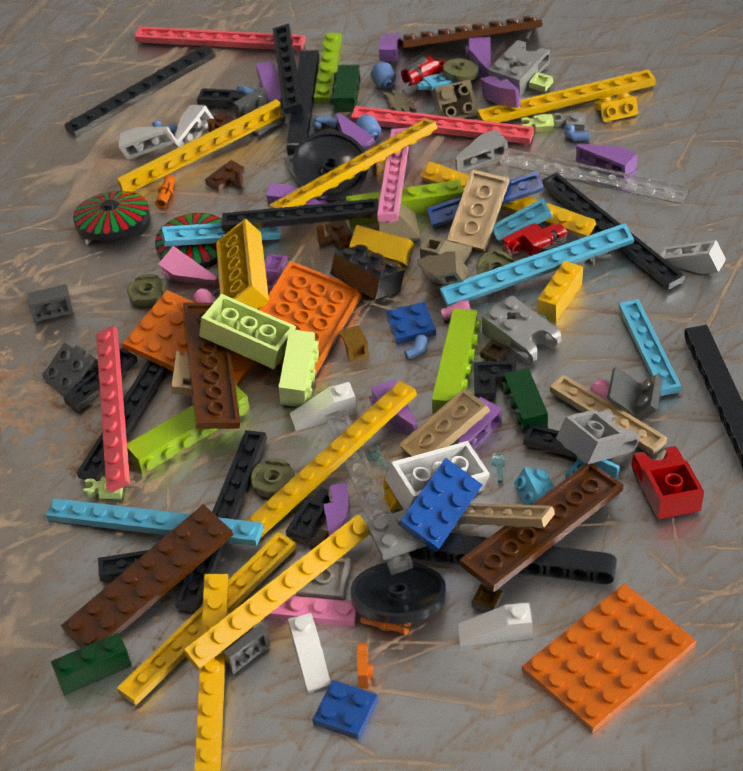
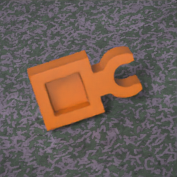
M358 643V685L360 689H369V679H373V664H368V644Z

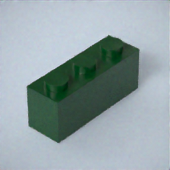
M338 65L337 72H334L333 94L330 96V103L334 105V112H353L355 106H357L361 80L359 65Z
M529 368L504 373V382L501 383L503 395L508 397L509 410L514 411L513 416L516 426H520L523 434L527 432L530 424L548 428V412Z
M119 632L50 661L63 695H67L132 666Z

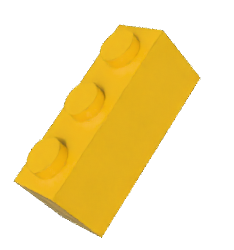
M356 225L349 248L358 244L365 245L369 250L382 254L387 260L398 263V266L404 265L408 267L416 244L407 238Z
M563 261L537 299V314L546 320L555 323L558 321L582 285L583 266Z

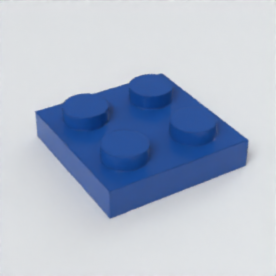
M425 302L386 311V318L396 344L413 341L417 335L421 334L426 337L436 335V328Z
M332 680L312 719L313 725L359 740L378 701V694Z

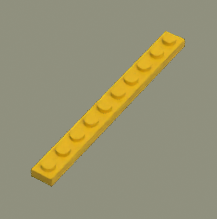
M647 69L521 99V107L518 108L500 104L479 109L477 112L480 121L500 123L594 101L605 96H613L619 93L655 86L656 79L650 70Z
M276 99L117 178L120 191L134 192L282 118L280 102Z
M427 118L421 120L269 205L270 208L305 205L308 200L321 196L324 191L337 187L344 180L352 179L355 174L368 170L371 165L384 161L387 156L400 152L403 147L416 143V140L421 137L429 136L432 131L438 129L436 122Z
M429 161L420 177L421 180L431 184L460 180L464 192L469 175ZM527 196L503 204L500 208L516 213L538 201V199ZM549 203L546 204L552 217L541 222L548 226L560 223L565 227L567 233L581 238L589 236L596 225L595 220Z
M399 381L246 521L261 522L264 529L260 538L417 396L416 390L406 383Z
M357 514L182 651L197 671L368 537L370 533L366 522Z
M278 532L229 579L227 616L296 549L294 541ZM203 605L117 687L118 693L136 706L186 657L182 651L202 635Z
M205 574L202 635L227 616L228 574ZM226 649L200 669L195 771H221L225 657L223 652Z

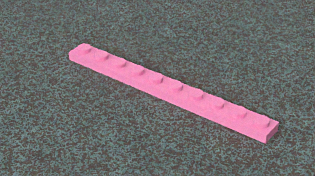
M407 128L391 129L390 138ZM409 145L403 147L400 152L387 156L377 213L378 222L391 223L398 221Z

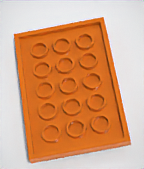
M289 261L269 293V301L259 310L296 326V330L315 333V341H319L318 362H315L317 374L363 293L339 279ZM284 357L278 364L283 365Z
M166 290L122 343L123 349L174 372L176 351H181V356H184L185 352H187L183 302H195ZM231 350L235 384L239 386L257 361Z
M624 583L522 666V672L588 730L594 733L696 646V640Z

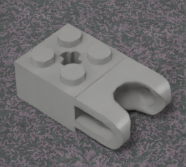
M517 40L488 69V76L494 75L499 80L508 79L519 89V96L521 97L529 88V81L536 72L541 73L549 64L550 50L540 48L533 52L526 51V42Z
M510 296L482 315V334L490 340L493 339L509 347V354H515L528 364L537 360L536 345H546L553 348L561 343L562 339L559 329L514 296Z
M591 410L566 416L556 439L566 449L576 454L580 461L592 464L633 452L641 436L632 429H623L615 425L613 421L616 419V416L610 411L596 412Z

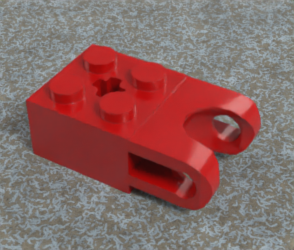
M676 446L666 447V453L662 460H653L645 452L632 455V470L657 519L701 511L704 490L688 461L684 460Z

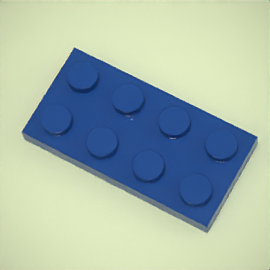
M445 458L398 525L434 552H437L483 484Z

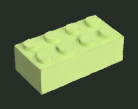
M221 294L202 316L199 336L275 369L285 356L289 329L296 330V326Z

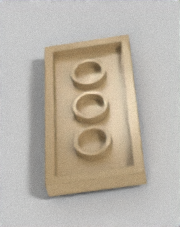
M471 169L447 241L471 246L472 249L485 252L509 184V178Z
M464 388L404 439L399 446L410 457L448 447L480 421L490 409L485 403Z

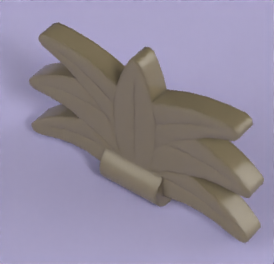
M402 89V93L392 90V94L383 92V96L387 98L386 103L391 110L409 112L410 109L414 112L417 111V108L412 104L414 98H407L404 89Z

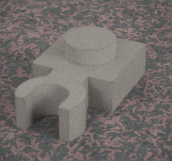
M568 112V115L555 113L554 127L574 125V130L585 131L586 113Z

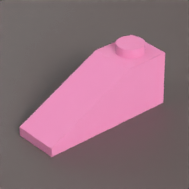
M174 246L158 264L163 270L161 273L169 280L173 278L182 283L220 288L219 279Z

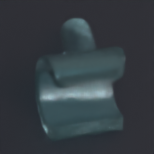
M373 444L374 451L367 449L369 460L378 461L389 470L391 464L381 455L379 445Z
M493 453L491 465L498 466V483H503L505 456L504 454Z

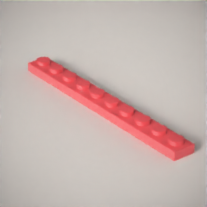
M139 26L135 34V41L141 43L275 50L273 33ZM292 34L294 51H301L305 43V35Z
M355 106L351 115L353 123H356V120L362 115H371L377 120L380 127L395 129L409 128L427 118L436 122L438 129L432 131V133L478 138L482 134L497 129L507 142L530 144L534 134V127L362 106Z
M114 325L96 334L106 488L111 493L130 484L118 329Z

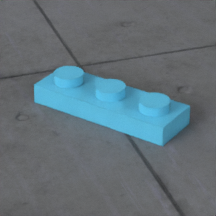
M544 198L495 223L493 232L498 242L502 244V238L533 223L538 225L551 218L552 214Z

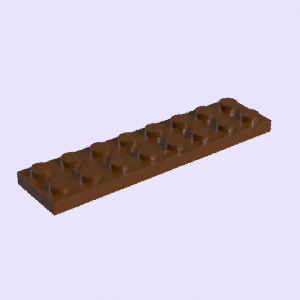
M530 15L524 16L523 20L516 18L506 19L505 23L498 20L490 21L489 25L482 23L472 24V28L457 26L452 31L448 28L438 29V33L423 31L420 32L421 35L416 36L414 33L404 34V38H400V46L406 48L543 26L541 19Z
M183 302V317L196 429H240V415L231 350L199 336L201 318L213 303Z
M593 463L583 465L532 504L553 506L555 514L545 527L503 526L461 558L460 567L491 591L495 592L623 491L624 484Z
M204 504L201 505L61 625L62 629L80 648L119 632L120 634L234 535L232 530Z

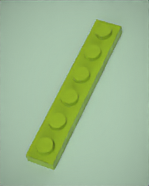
M332 32L325 33L314 103H330V96L333 94L334 72H337L342 33Z

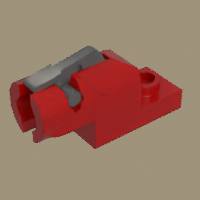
M423 56L416 62L401 70V78L409 86L418 84L423 81V77L443 73V65L446 61L443 59L436 61L430 56L426 58Z
M533 223L502 238L503 252L511 256L521 250H525L530 256H533L567 242V231L560 223L552 224L544 229Z

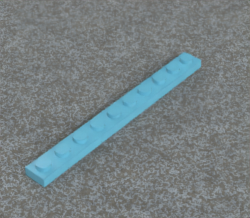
M626 223L470 277L463 282L440 288V293L447 307L460 300L471 301L556 271L563 261L576 264L632 244L634 238Z
M56 498L53 499L46 513L47 520L53 522L160 535L169 534L191 515ZM219 518L234 534L226 543L258 545L264 529L261 522Z

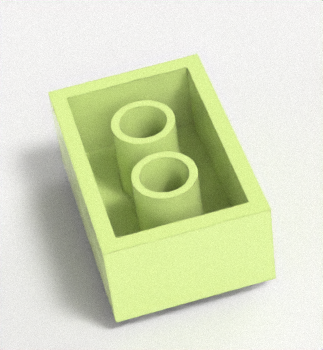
M289 329L279 383L280 405L300 407L312 397L311 385L315 380V362H318L319 341H315L314 332Z

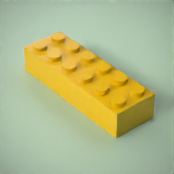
M244 219L216 241L220 295L223 294L258 309L264 307L269 301L262 236L258 229L247 219Z

